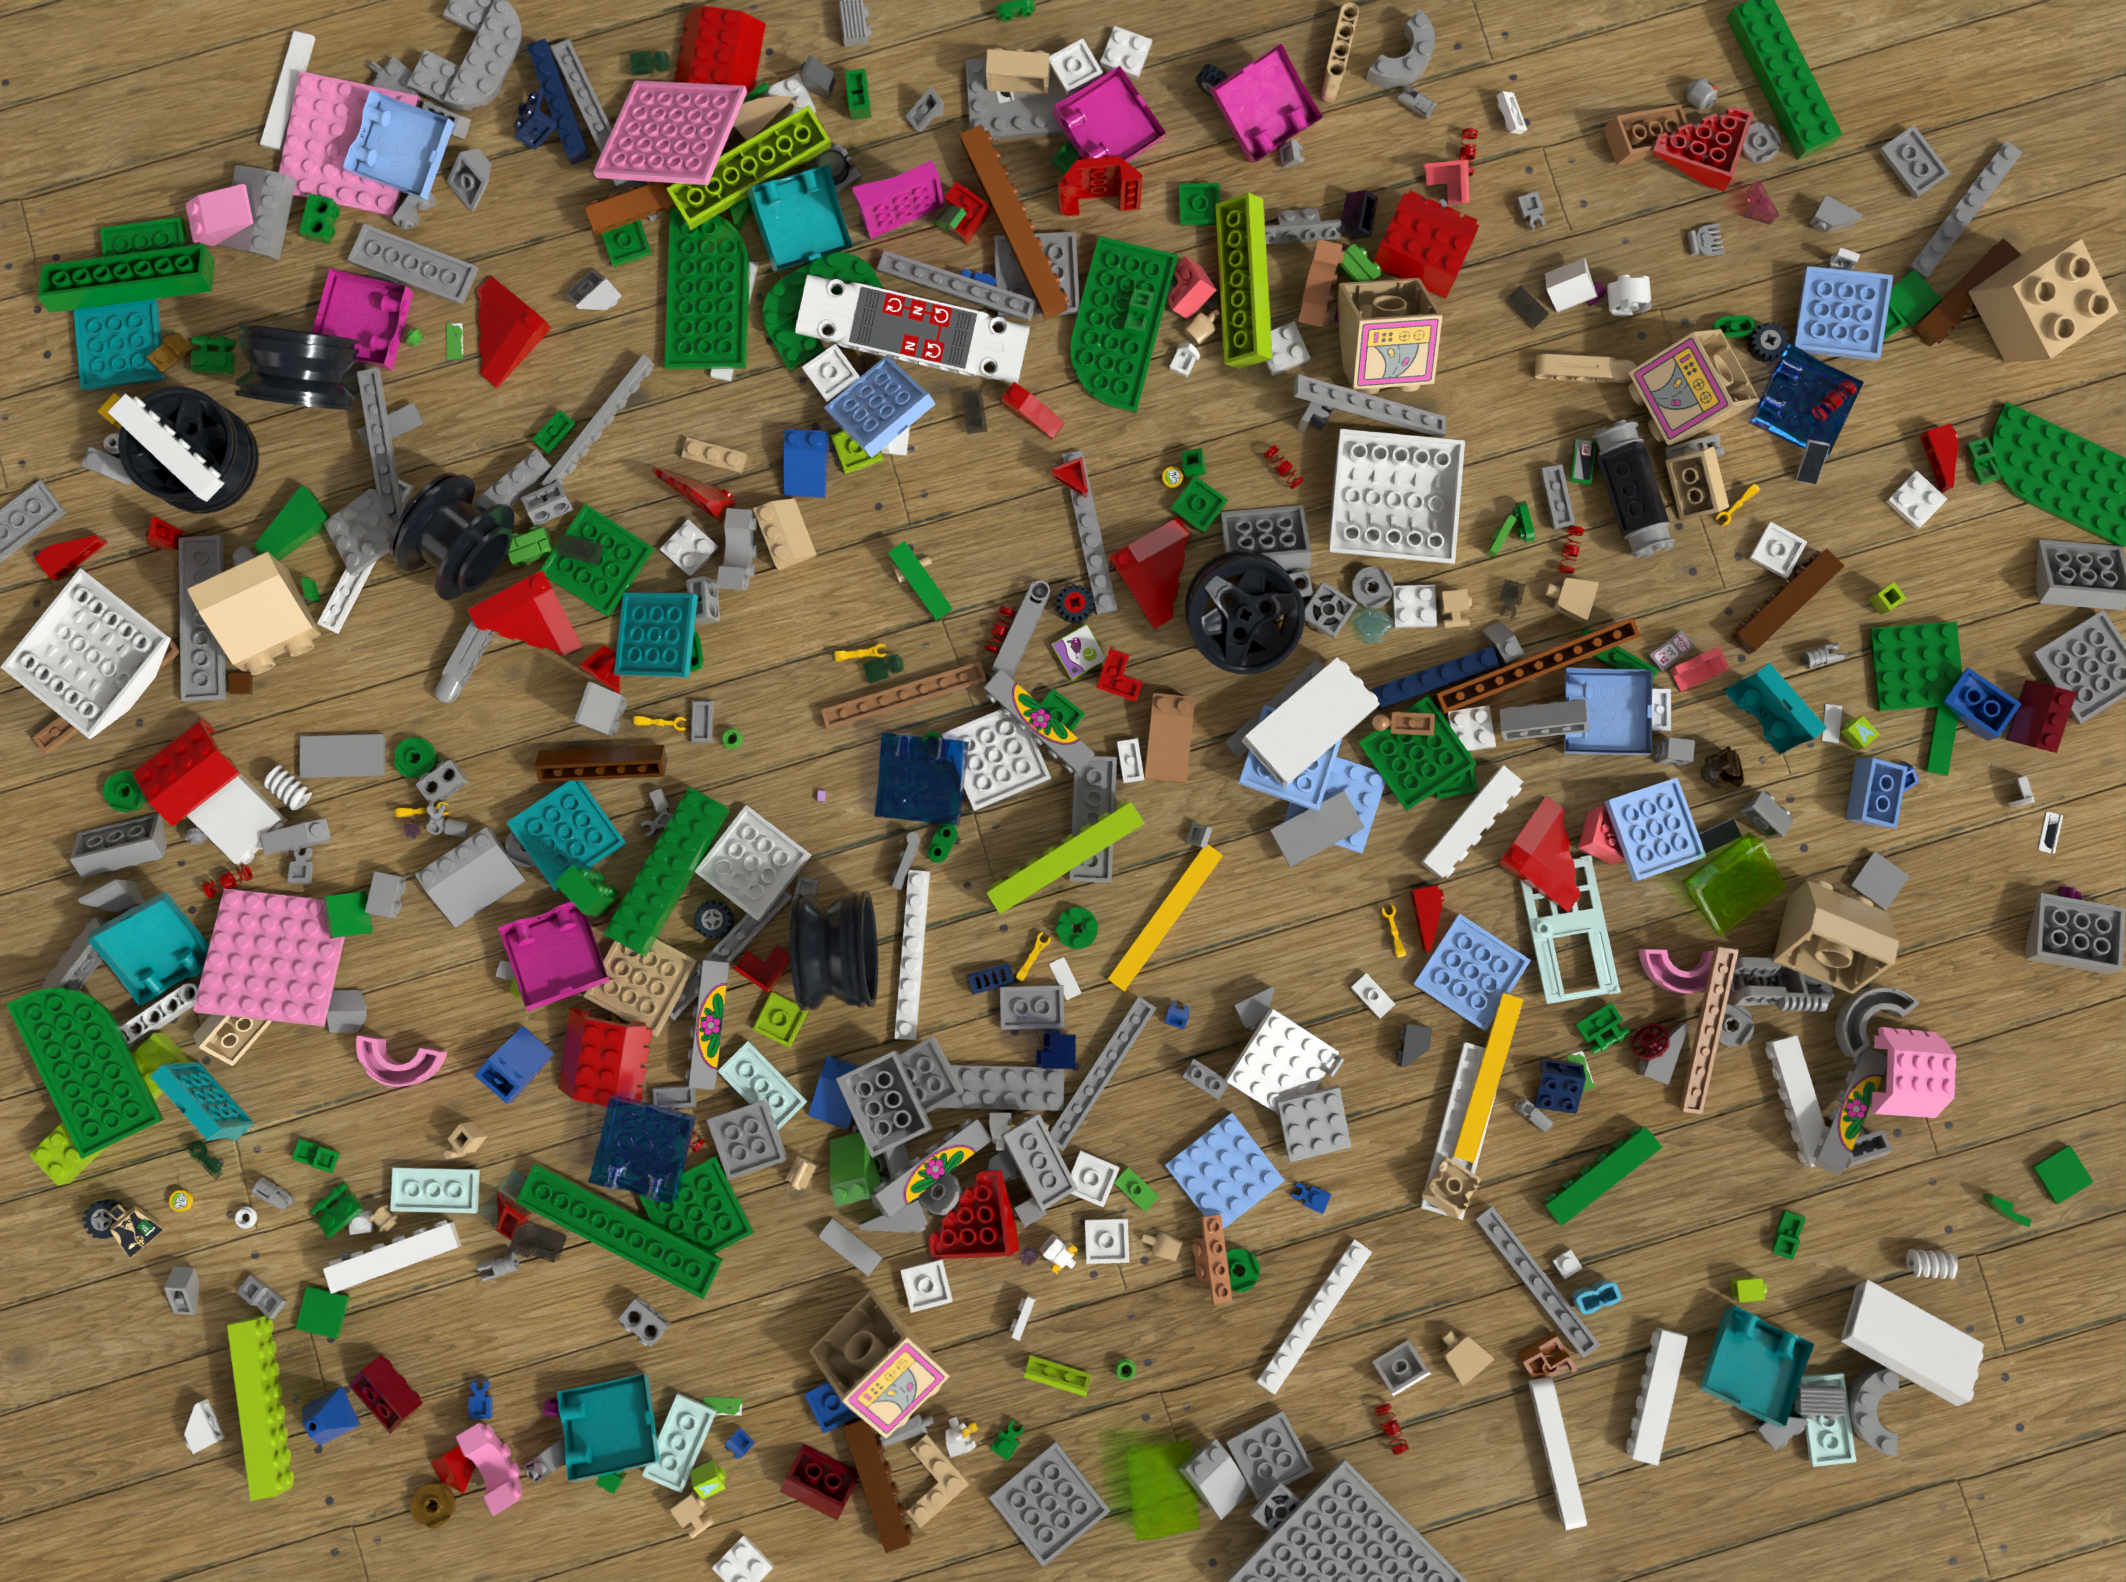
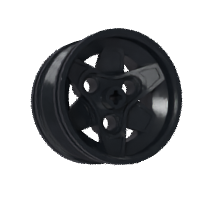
M239 324V328L243 329V333H238L240 348L247 361L250 362V371L235 380V385L239 386V390H235L234 395L300 406L341 410L355 409V405L351 404V400H355V395L343 383L344 375L348 373L356 362V354H359V349H355V344H360V340L283 328Z
M180 386L167 387L156 390L141 400L146 404L144 408L148 412L152 410L161 418L159 422L163 426L167 424L176 432L174 436L178 440L182 438L191 446L189 450L193 454L196 452L206 461L208 460V468L211 466L221 474L219 479L225 484L207 502L194 494L132 434L121 426L118 449L121 463L127 475L144 491L163 499L170 505L185 512L209 514L222 511L239 501L250 489L256 477L259 465V450L253 432L239 416L199 390ZM204 415L212 418L217 425L205 428ZM197 427L196 432L191 435L192 430ZM224 447V454L221 463H219L215 454ZM156 470H168L166 482L160 478Z
M1236 550L1212 558L1195 574L1186 593L1185 616L1194 643L1209 662L1222 670L1246 675L1270 670L1289 657L1301 639L1305 625V607L1301 593L1284 568L1275 560L1262 553ZM1243 574L1237 586L1225 580L1230 576ZM1265 578L1273 583L1280 593H1264ZM1228 592L1235 595L1231 602L1223 600L1224 595ZM1210 595L1217 607L1205 613V606ZM1269 601L1270 607L1267 610L1259 609L1261 602ZM1284 615L1282 625L1278 630L1272 620ZM1238 627L1244 629V634L1240 637L1233 635L1234 630ZM1225 633V647L1218 643L1212 635ZM1252 639L1262 645L1260 648L1248 651Z
M853 891L852 894H844L832 902L830 906H824L813 894L795 895L790 915V963L794 994L801 1011H807L808 1009L817 1010L828 996H834L845 1004L857 1006L858 1008H864L865 1005L867 1007L875 1006L878 992V940L874 906L869 891H862L861 894L859 891Z

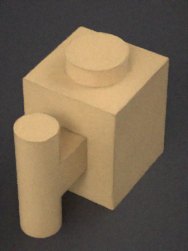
M1467 589L1441 592L1439 595L1441 616L1451 615V619L1443 620L1444 628L1470 626L1469 618H1461L1460 615L1467 613L1470 610L1469 607H1472L1471 595H1468Z
M475 1122L461 1123L447 1139L454 1147L451 1150L445 1151L444 1157L452 1159L463 1157L466 1153L476 1152L488 1136Z
M798 1155L786 1180L790 1181L789 1185L795 1189H805L808 1187L819 1164L802 1155Z
M695 1490L676 1503L670 1510L682 1528L690 1522L693 1524L694 1527L688 1531L692 1539L714 1523L710 1515L704 1520L701 1518L700 1515L707 1509L706 1499L702 1500Z

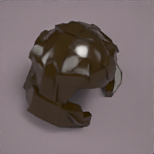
M1728 746L1717 754L1706 757L1700 774L1702 779L1709 783L1711 787L1720 789L1728 782L1736 787H1740L1744 783L1742 764L1737 750H1732Z

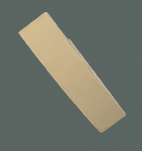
M770 96L743 103L727 141L737 131L746 141L750 140L782 121L798 104L790 96Z

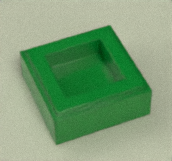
M309 577L301 578L305 598L312 602L319 601L320 596L316 581Z

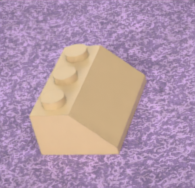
M1714 446L1665 460L1680 520L1717 513L1729 507Z
M795 498L771 501L753 508L778 571L817 556Z
M211 1014L193 1034L198 1048L233 1066L272 1021Z

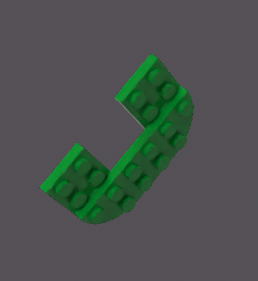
M849 253L824 255V257L816 259L779 280L768 292L763 305L764 325L790 372L825 351L818 338L795 333L808 275L829 280L839 279L846 284L853 282L884 289L873 268L860 257ZM834 287L831 293L839 295L842 293V288Z

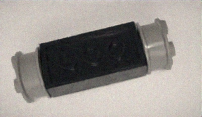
M1621 420L1614 423L1612 428H1602L1595 431L1593 441H1597L1600 453H1598L1597 460L1621 535L1624 536L1625 540L1629 541L1632 550L1629 555L1634 556V558H1646L1654 555L1653 551H1665L1673 548L1675 539H1671L1668 530L1670 522L1645 444L1643 443L1644 441L1639 439L1636 430L1638 423Z

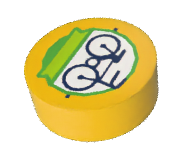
M1177 467L1165 469L1162 475L1163 484L1171 489L1181 485L1183 480L1181 470Z
M187 1190L175 1191L169 1198L170 1207L177 1212L186 1211L193 1204V1196Z

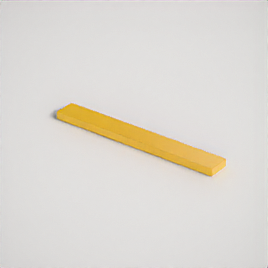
M1208 844L1206 848H1202L1108 978L1110 982L1125 992L1223 857L1221 853Z
M1506 993L1501 994L1452 1155L1453 1157L1471 1163L1475 1162L1524 999Z

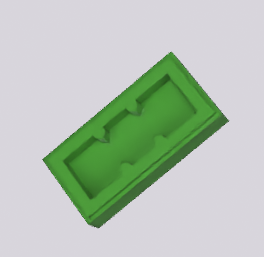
M1509 514L1501 528H1496L1491 537L1494 541L1486 555L1493 558L1498 554L1516 521V517Z
M1129 1167L1114 1181V1184L1144 1212L1160 1197Z

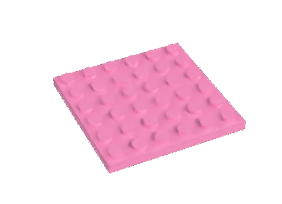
M300 71L279 173L296 179L293 196L304 199L308 198V194L332 198L339 206L393 217L398 209L401 192L355 176L344 169L343 165L350 146L360 132L363 109L370 90L418 108L420 97L418 95Z
M635 80L593 171L595 177L708 185L747 94L745 86Z
M224 889L193 1011L204 1014L325 1026L345 937L329 938L323 900Z

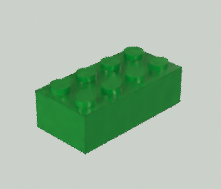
M572 865L554 882L572 903L586 915L604 917L621 901L617 896L619 891L613 885L605 883L603 881L605 877L597 869L584 868L582 865Z

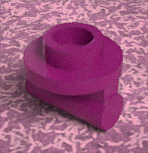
M1593 281L1597 297L1586 301L1590 306H1593L1607 293V290L1599 281Z
M2059 887V896L2081 900V892L2077 891L2076 887Z
M550 1397L544 1402L543 1416L560 1418L558 1397Z

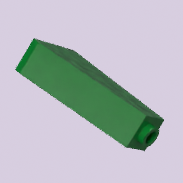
M302 485L254 544L258 550L256 552L257 556L269 552L280 561L326 528L324 522L331 517L311 489Z

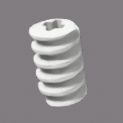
M278 765L268 773L264 786L266 789H270L272 794H277V798L283 800L285 805H289L291 810H298L308 802L312 793L305 794L308 787L303 786L299 789L301 782L297 781L293 784L295 777L290 776L286 778L289 772L285 770L280 773L283 767Z
M1910 1249L1907 1253L1906 1265L1910 1272L1913 1271L1915 1277H1919L1922 1271V1275L1925 1278L1929 1274H1931L1932 1278H1937L1939 1273L1942 1279H1945L1947 1274L1949 1279H1954L1958 1268V1260L1955 1252L1944 1251L1942 1253L1941 1251L1933 1252L1920 1249L1916 1251L1915 1249Z

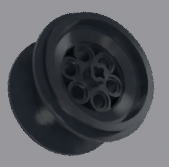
M446 473L438 476L417 493L398 519L389 545L390 553L394 557L396 565L404 571L415 570L426 563H430L437 568L435 592L444 600H452L464 593L476 590L495 573L510 549L515 520L513 509L506 504L494 505L483 513L472 506L475 494L473 480L467 475H456L455 473Z

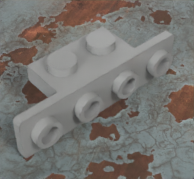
M1318 208L1278 211V225L1265 226L1266 245L1318 241V239L1330 240L1341 237L1339 232L1341 220L1320 221Z

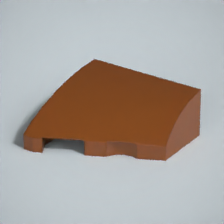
M1555 1332L1517 1353L1532 1378L1542 1377L1545 1374L1558 1375V1371L1570 1369L1572 1373L1578 1371Z

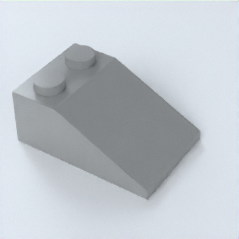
M588 681L574 722L589 730L613 737V734L617 733L620 726V721H618L620 714H623L626 709V698Z
M1208 1439L1178 1468L1219 1520H1222L1251 1491L1234 1461L1217 1439Z

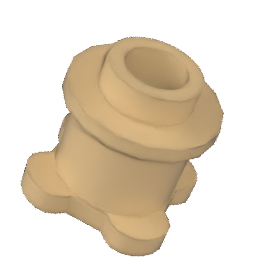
M388 1205L381 1206L368 1219L369 1223L373 1221L380 1228V1232H389L397 1225L396 1219L398 1217L393 1216L388 1211Z

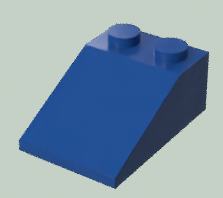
M785 429L784 496L826 498L829 450L827 431Z
M1969 667L1964 670L1943 701L1969 729L1987 741L2000 736L2021 705L2020 702Z
M827 1056L808 1116L849 1130L853 1115L836 1078L861 1066L833 1056Z

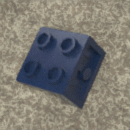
M541 86L535 92L532 91L529 94L525 103L522 102L517 109L519 115L514 123V138L534 150L540 146L557 126L555 120L539 111L544 88Z
M1541 1058L1539 1064L1541 1079L1534 1106L1541 1109L1576 1114L1586 1082L1584 1065Z

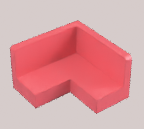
M1468 160L1423 164V168H1426L1427 186L1447 184L1448 205L1470 203Z
M1185 256L1175 267L1174 275L1179 283L1168 294L1167 301L1172 310L1184 318L1190 319L1216 289L1203 268Z
M1718 646L1669 670L1681 692L1730 670Z
M1601 805L1587 812L1578 849L1611 865H1615L1625 861L1607 808Z

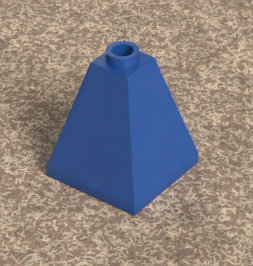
M343 1386L302 1407V1423L310 1439L320 1446L361 1425Z

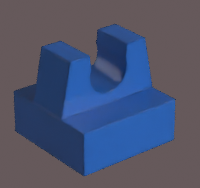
M1173 1001L1168 1009L1164 1023L1184 1029L1190 1014L1189 1006L1185 1005L1184 1009L1181 1010L1176 1008L1177 1002Z
M740 1427L728 1439L724 1448L726 1450L730 1448L735 1453L733 1457L741 1459L755 1442Z

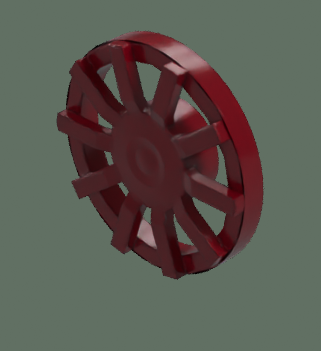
M1647 1023L1641 1025L1632 1033L1629 1046L1637 1058L1651 1061V1059L1663 1056L1662 1054L1667 1048L1669 1049L1670 1035L1662 1025ZM1653 1028L1659 1029L1656 1034L1653 1033ZM1649 1029V1032L1644 1033L1643 1030ZM1662 1032H1664L1665 1036L1657 1038ZM1639 1033L1642 1035L1640 1039L1636 1038ZM1634 1042L1641 1043L1640 1045L1634 1047ZM1643 1048L1640 1053L1636 1051L1638 1049Z

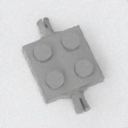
M394 56L383 68L375 61L371 63L376 69L369 64V68L377 74L370 86L419 96L418 92L407 86L412 72Z

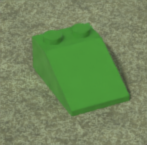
M858 1132L830 1140V1189L835 1207L872 1198L870 1195L875 1192L874 1188L881 1181L875 1159L871 1157L861 1133Z

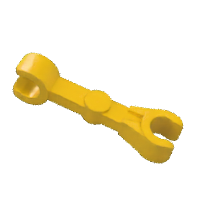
M1756 484L1750 486L1742 495V498L1736 501L1728 512H1720L1715 517V520H1718L1720 516H1724L1726 522L1721 526L1729 524L1731 521L1730 515L1736 509H1739L1744 501L1753 497L1760 488Z
M878 644L864 650L836 651L834 653L835 661L841 662L847 659L867 656L885 658L887 654H878L877 650L886 646Z
M642 716L633 717V724L636 726L666 725L674 726L678 731L686 730V728H679L677 726L679 721H687L683 717H677L674 721H665L663 719L651 720V718Z
M440 802L434 808L439 809L441 803H443L445 806H448L449 804L446 802ZM426 807L395 809V817L398 818L428 813ZM444 812L443 815L448 816L449 812Z
M1390 905L1392 914L1387 915L1385 908L1382 907L1381 914L1388 919L1390 932L1394 938L1395 955L1397 958L1404 957L1406 955L1405 948L1401 940H1399L1398 929L1393 919L1396 908Z
M1043 932L1038 934L1035 948L1029 954V958L1016 976L1020 981H1024L1040 951L1051 941V937L1048 938L1046 943L1040 941Z

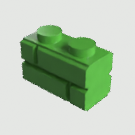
M1355 244L1345 251L1342 264L1338 263L1337 269L1349 282L1378 281L1381 276V269L1374 261L1371 263L1367 258L1366 251L1361 246L1357 247Z
M534 526L529 528L525 534H513L508 555L512 565L517 568L549 556L554 547L548 531L544 527Z

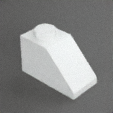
M208 1399L194 1405L184 1433L186 1445L193 1454L225 1438Z

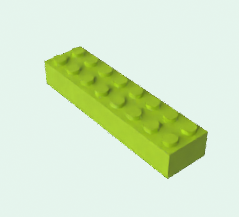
M807 105L719 157L708 185L675 183L666 189L669 197L691 231L748 197L747 190L749 188L777 180L831 148V140L811 107Z
M1249 192L1215 204L1224 364L1239 369L1273 359L1263 198Z
M1126 800L1115 806L1117 811L1112 814L1107 811L1097 818L1098 823L1093 826L1091 823L1086 824L1079 829L1080 834L1074 837L1071 834L1061 840L1063 845L1058 848L1053 845L1042 852L1044 857L1040 859L1037 856L1025 863L1026 868L1020 870L1018 867L1007 874L1009 879L1004 882L1002 879H999L991 884L987 895L999 914H1002L1145 824L1132 801L1128 803Z
M154 1033L133 1053L134 1059L154 1100L163 1093V1090L150 1076L163 1064L192 1062L166 1033ZM62 1122L29 1156L58 1186L71 1183L104 1149L81 1159Z
M266 1315L244 1318L227 1325L250 1501L277 1497L293 1487L294 1474L290 1470L291 1452L287 1448L288 1430L284 1425L285 1408L281 1403L282 1386L278 1381L279 1365L275 1359L276 1343L272 1337L274 1325L273 1321Z

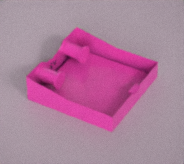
M1282 44L1273 46L1209 89L1248 162L1259 161L1286 140L1323 118Z
M1120 65L1087 87L1055 104L1052 111L1053 117L1082 158L1093 157L1094 159L1102 158L1104 155L1120 156L1126 162H1129L1163 140L1166 135L1165 130Z
M932 160L894 178L852 187L860 210V218L870 239L944 207L940 177Z
M329 269L312 333L358 339L360 344H355V349H359V354H356V362L392 371L414 293L406 285Z
M572 901L557 906L540 916L521 919L498 928L524 1006L528 1011L610 982L588 915L583 914Z

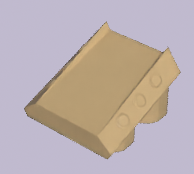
M1444 1156L1421 1195L1424 1200L1447 1213L1449 1217L1458 1218L1461 1212L1467 1209L1469 1199L1473 1192L1477 1190L1481 1178Z

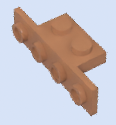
M1221 1214L1201 1217L1203 1237L1193 1238L1192 1246L1196 1261V1276L1200 1282H1209L1213 1305L1232 1301Z

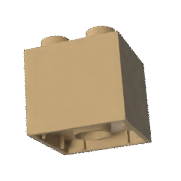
M2082 239L2034 246L1968 292L2005 363L2052 359L2118 313Z

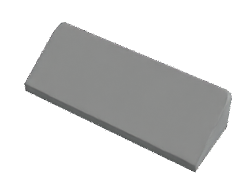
M414 402L387 414L391 439L424 422ZM365 425L357 430L366 449L369 450Z
M834 1218L831 1219L818 1236L867 1276L872 1273L883 1258Z

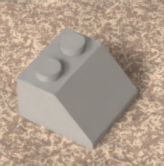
M1762 790L1756 792L1739 811L1769 840L1783 837L1793 822L1790 812L1783 806L1777 805L1774 802L1775 798L1770 793Z

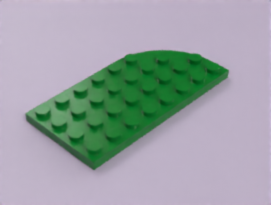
M670 208L664 366L666 370L747 369L750 285L749 254L738 231L730 222L718 215L690 231L677 208Z
M1098 236L1072 333V364L1079 382L1096 400L1109 407L1137 414L1178 255ZM1134 288L1154 292L1144 336L1124 332Z
M2005 402L1993 425L1990 444L1996 454L1993 460L2001 474V479L2007 485L2006 489L2018 499L2115 546L2125 547L2126 458L2018 406Z
M54 987L28 993L6 1004L81 1159L164 1120L118 1023L111 1012L96 998L79 990Z

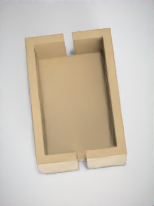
M1001 48L988 49L986 64L987 91L1048 95L1050 75L1049 53L1040 50L1025 52L1021 49L1006 51Z

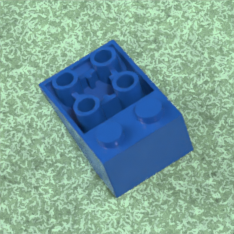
M522 1026L484 1063L474 1076L505 1103H510L518 1097L555 1053L526 1027Z

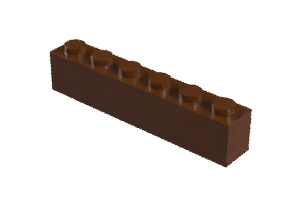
M2004 238L2001 239L1912 331L1929 347L1936 342L1940 344L1948 337L1946 332L1950 328L1954 330L1963 321L1961 317L1964 314L1969 315L1976 308L1968 292L2022 254Z
M1827 548L1821 552L1818 550L1808 558L1810 562L1806 566L1802 564L1793 572L1796 576L1791 580L1789 578L1786 579L1779 586L1781 590L1777 594L1774 592L1764 600L1766 604L1762 608L1758 606L1749 614L1752 618L1747 622L1742 621L1735 628L1737 632L1732 637L1748 654L1758 650L1844 567Z
M664 745L539 750L535 770L538 782L664 777L667 756Z
M861 1417L845 1423L843 1430L885 1554L910 1545L911 1537L914 1536L911 1524L906 1523L904 1517L907 1515L903 1502L899 1503L897 1497L899 1495L898 1485L896 1481L892 1482L890 1476L892 1468L890 1462L885 1461L883 1455L885 1447L882 1440H877L876 1432L878 1431Z

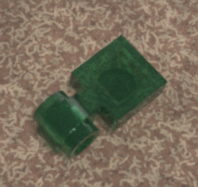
M650 51L629 53L633 76L652 74L653 67L659 72L669 70L670 57L665 51H658L653 57H651Z
M899 654L887 657L888 661L886 664L882 657L864 663L863 667L869 684L890 678L888 671H891L892 674L904 671L903 667L905 664Z
M194 1142L189 1148L190 1157L200 1162L201 1166L217 1180L223 1175L222 1163L216 1157L211 1159L207 1155L208 1150L205 1143ZM197 1149L202 1150L200 1153L195 1152Z

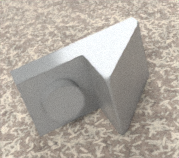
M929 87L906 115V118L917 132H922L934 117L943 116L944 102L935 90Z

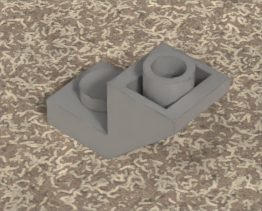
M430 191L426 201L408 195L393 216L394 223L400 229H411L416 225H420L417 209L427 210L431 206H437L435 196Z

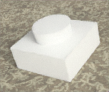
M372 1210L362 1211L349 1222L350 1235L374 1231L373 1221L371 1223L368 1222V1219L372 1216Z
M1571 1249L1552 1259L1553 1264L1563 1279H1567L1583 1268Z

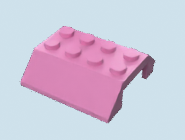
M1880 1027L1878 1029L1879 1036L1875 1035L1874 1048L1888 1049L1886 1093L1872 1092L1871 1113L1936 1118L1954 1099L1956 1054L1944 1038H1940L1936 1032Z

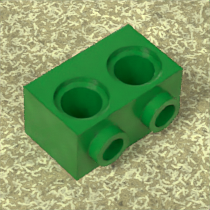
M866 70L845 71L851 119L872 118Z
M308 194L299 233L306 240L330 244L331 238L335 235L334 226L336 219L340 215L339 205L332 198ZM324 207H327V209L321 213V210ZM322 226L321 230L316 232V229Z

